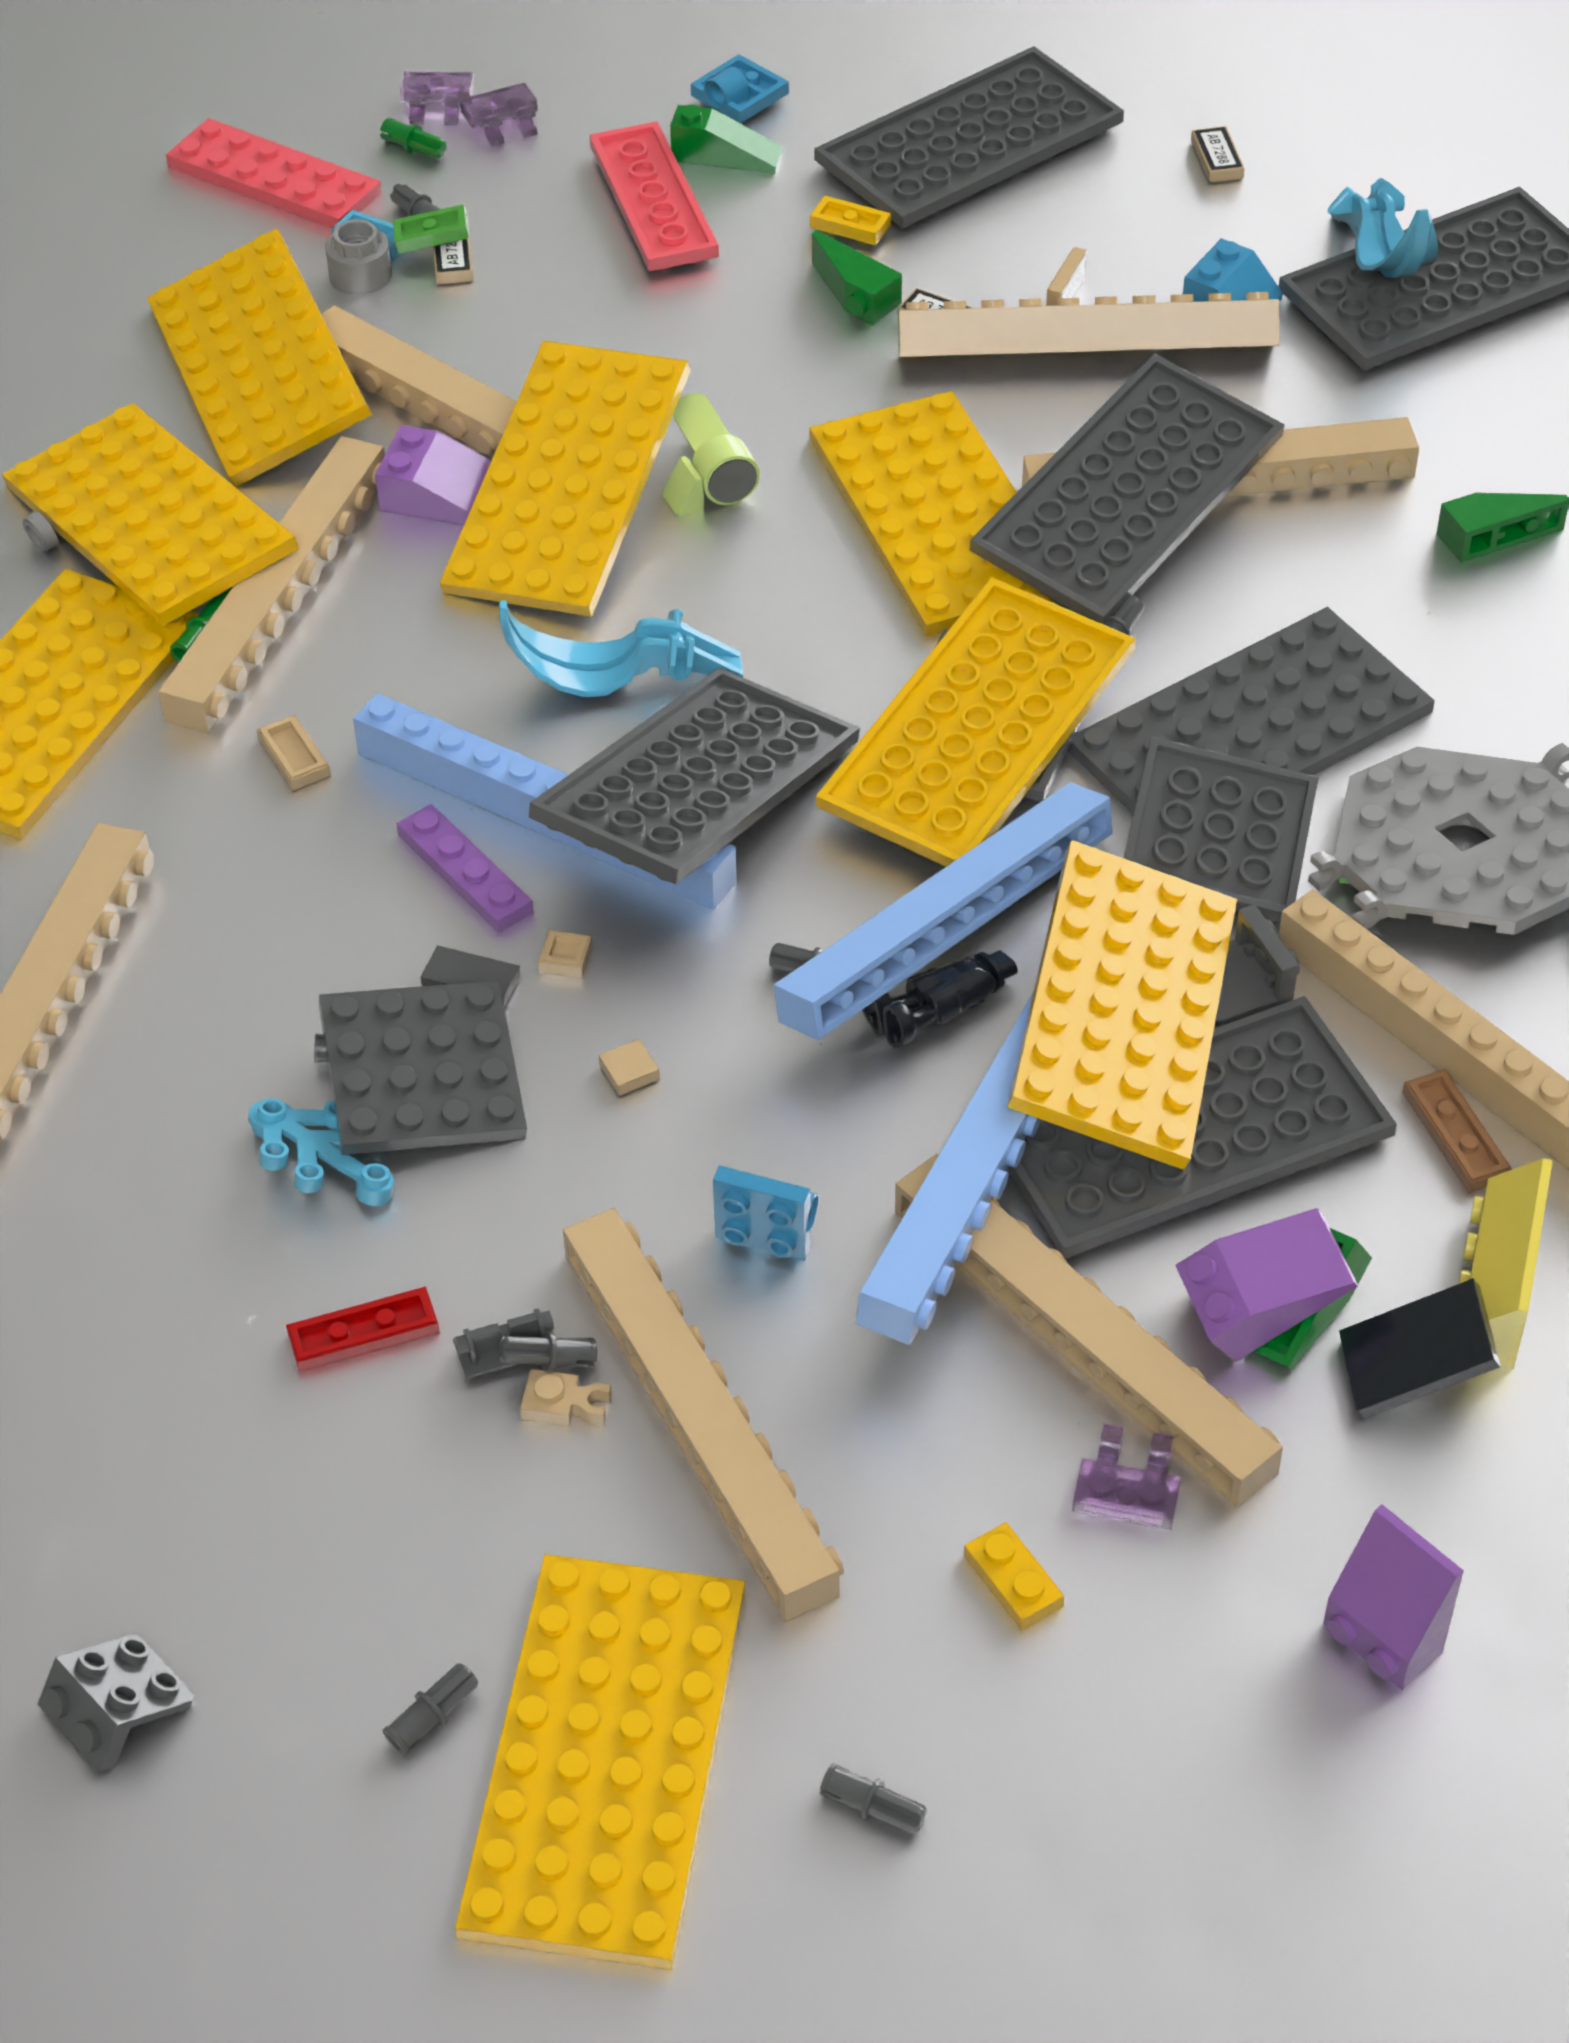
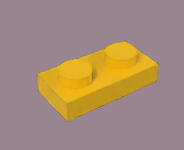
M826 195L810 214V228L875 246L891 226V213Z
M1007 1522L964 1545V1557L1021 1631L1064 1607L1065 1596Z

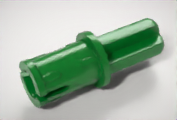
M389 117L381 125L380 131L388 133H381V139L403 146L409 153L417 151L440 159L447 150V143L442 138L424 132L416 124L408 126Z

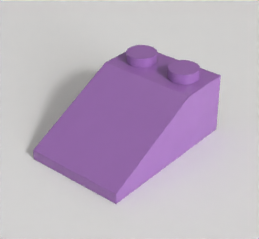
M400 425L375 473L379 509L384 512L464 525L491 460L439 431Z
M1318 1208L1216 1239L1175 1265L1209 1341L1235 1362L1358 1287L1322 1212Z
M1381 1504L1371 1516L1328 1597L1323 1624L1338 1643L1350 1646L1362 1656L1377 1676L1385 1680L1389 1679L1398 1688L1403 1690L1443 1653L1464 1570Z

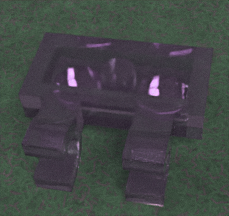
M404 71L400 95L401 102H407L408 106H410L409 123L424 124L425 104L429 102H442L443 106H445L444 125H458L460 104L471 103L474 75L473 72Z
M525 82L459 99L461 113L472 128H484L486 138L491 147L505 143L504 136L499 129V125H503L502 120L517 119L519 130L524 138L538 135L537 128L532 120V117L536 116L535 112L538 111L537 98Z
M1104 1424L1097 1461L1082 1458L1072 1511L1172 1530L1181 1484V1477L1167 1474L1173 1436L1153 1433L1147 1470L1118 1465L1124 1427Z

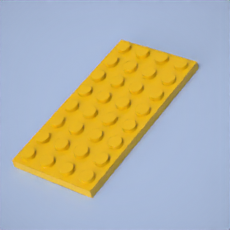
M278 228L258 236L248 244L226 253L220 259L201 269L194 270L188 276L159 289L156 293L147 297L224 469L235 487L372 415Z
M542 341L439 584L442 592L496 602L507 600L508 604L592 617L690 373L688 360Z
M953 391L809 427L811 443L926 637L942 633L944 629L949 630L991 577L1049 602H1055L1054 599L969 551L970 540L1017 491Z
M134 403L117 409L110 416L95 424L84 427L80 432L62 442L52 444L47 450L29 460L19 462L14 468L2 474L5 485L33 511L42 514L56 532L162 626L167 625L299 549L293 534Z
M64 569L0 640L1 832L20 839L26 836L175 661L170 653V646L187 629V621L192 617H197L198 613L189 611L167 625L162 626L118 586Z
M991 577L816 795V807L947 867L999 830L1135 651L1136 638Z
M1071 840L1064 857L1007 1108L1184 1170L1191 1159L1237 899Z
M544 1554L455 1925L457 1939L672 1970L746 1593L744 1580Z

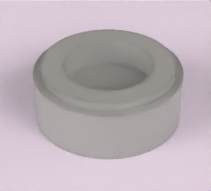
M34 511L23 519L24 530L38 549L48 552L59 544L54 529L42 514Z

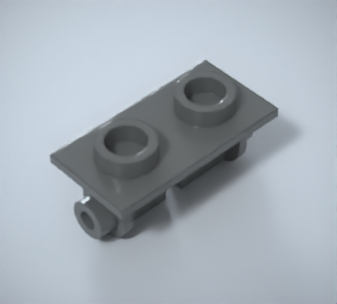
M537 1308L533 1310V1313L509 1319L507 1324L498 1326V1323L470 1331L468 1328L463 1329V1335L455 1337L453 1343L465 1378L469 1379L518 1365L500 1362L498 1357L500 1339L507 1336L542 1338L546 1332L553 1333L554 1324L549 1310L540 1313V1310Z

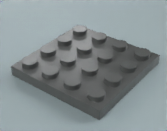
M1151 736L1123 859L1237 899L1235 912L1255 904L1265 919L1280 923L1282 911L1296 901L1319 777Z
M499 980L319 994L318 1005L342 1155L526 1139L527 1124Z

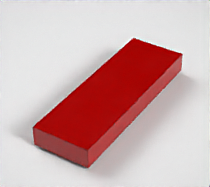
M426 1286L286 1325L299 1372L440 1333L439 1324Z

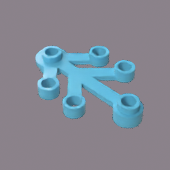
M274 1098L259 1101L249 1109V1124L252 1126L254 1134L263 1139L259 1160L263 1168L271 1171L284 1169L288 1164L289 1148L282 1142V1138L287 1137L296 1143L298 1166L295 1168L294 1185L299 1191L314 1193L322 1188L324 1171L317 1164V1157L356 1181L355 1195L360 1202L370 1206H381L387 1204L392 1199L394 1177L386 1166L378 1163L364 1165L350 1155H342L339 1149L338 1131L309 1130L304 1127L327 1126L328 1128L338 1130L333 1100L325 1104L324 1110L292 1109L288 1104Z

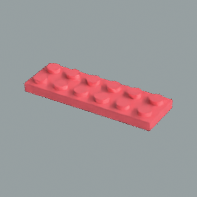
M210 118L205 120L166 154L168 167L331 228L351 210L362 212L382 193L381 181Z
M657 121L589 135L591 150L648 271L665 270L673 266L693 262L699 263L707 259L719 257V245Z

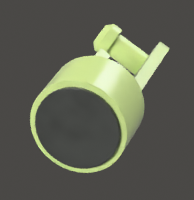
M691 393L679 398L673 417L695 453L692 464L703 478V489L707 497L712 502L720 505H731L744 500L755 490L760 478L759 467L746 445L740 438L729 434L705 395Z

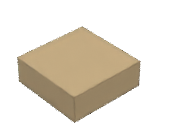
M549 930L538 961L539 972L583 978L592 949V936Z
M640 1039L599 1055V1065L619 1096L660 1080L659 1068Z

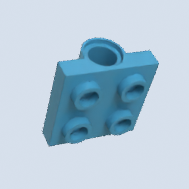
M738 54L691 83L690 88L692 97L741 124L789 94V81Z
M719 1165L713 1178L715 1238L723 1239L737 1246L746 1245L769 1251L779 1257H792L805 1261L811 1248V1229L817 1214L818 1194L810 1192V1188Z

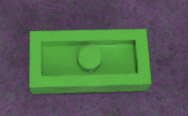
M464 204L393 220L394 241L398 254L409 251L416 252L427 247L445 243L452 244L459 240L470 238L468 217Z

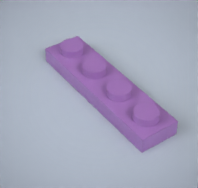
M432 804L396 823L398 836L498 933L534 912L533 900Z

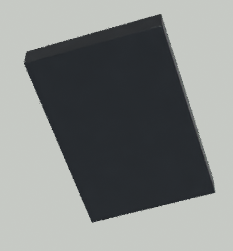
M1474 1278L1339 1330L1356 1411L1363 1419L1500 1368L1481 1288Z

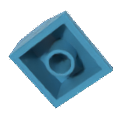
M1222 238L1184 277L1183 294H1193V302L1208 301V294L1231 293V301L1246 300L1247 292H1269V300L1279 299V302L1283 297L1281 289L1254 250Z

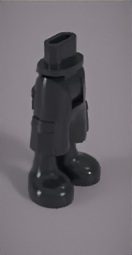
M1001 950L990 955L985 952H979L974 955L973 959L967 956L940 968L928 969L926 972L908 978L905 994L890 997L887 992L862 1011L874 1032L879 1036L885 1034L887 1042L893 1048H899L912 1042L916 1034L928 1025H943L966 1010L983 1003L984 999L991 993L997 992L1004 986L1005 979L1016 975L1018 968L1015 961Z

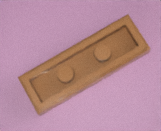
M1445 1069L1404 1082L1402 1093L1468 1193L1486 1188L1488 1178L1512 1170Z

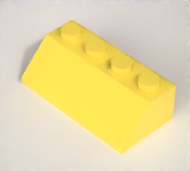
M1542 1158L1488 1178L1484 1197L1475 1195L1470 1223L1477 1224L1478 1231L1477 1233L1468 1232L1463 1260L1472 1262L1470 1271L1461 1270L1459 1284L1472 1278L1479 1284L1501 1367L1514 1369L1528 1315L1553 1160Z

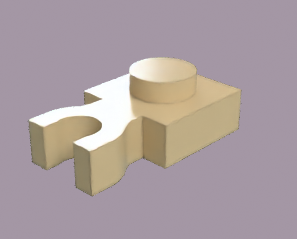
M530 1369L520 1407L521 1420L570 1427L572 1416L584 1419L589 1424L605 1426V1407H595L591 1404L598 1401L610 1403L612 1397L611 1384L594 1383L582 1387L579 1386L578 1375Z

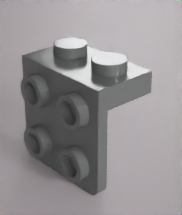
M1255 904L1239 909L1235 940L1229 942L1215 1027H1220L1292 1001L1294 998L1296 978L1300 972L1298 959L1291 949H1286L1278 938L1273 922L1270 919H1265Z
M129 1634L55 1657L37 1705L99 1773L116 1766L132 1727L190 1708L194 1700V1693L142 1637Z

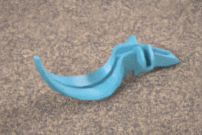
M1383 178L1377 179L1371 185V195L1367 198L1356 193L1350 187H1346L1328 207L1327 211L1333 219L1339 222H1346L1351 227L1356 237V263L1361 270H1379L1384 277L1389 278L1412 276L1418 271L1420 265L1432 263L1438 257V241L1429 210H1416L1409 227L1404 232L1395 216V212L1404 210L1405 196Z
M507 600L499 601L500 625L508 645L536 677L563 692L582 697L607 696L631 682L635 675L644 674L652 667L659 668L660 676L669 675L674 680H684L690 676L691 672L709 675L718 668L743 677L740 651L681 622L683 612L680 609L671 610L668 614V619L646 618L639 620L635 630L621 639L596 643L561 639L535 631L519 622L510 613L507 607Z

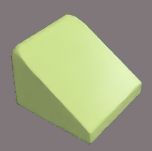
M686 456L680 457L662 492L663 498L678 517L702 510L704 506L703 478Z

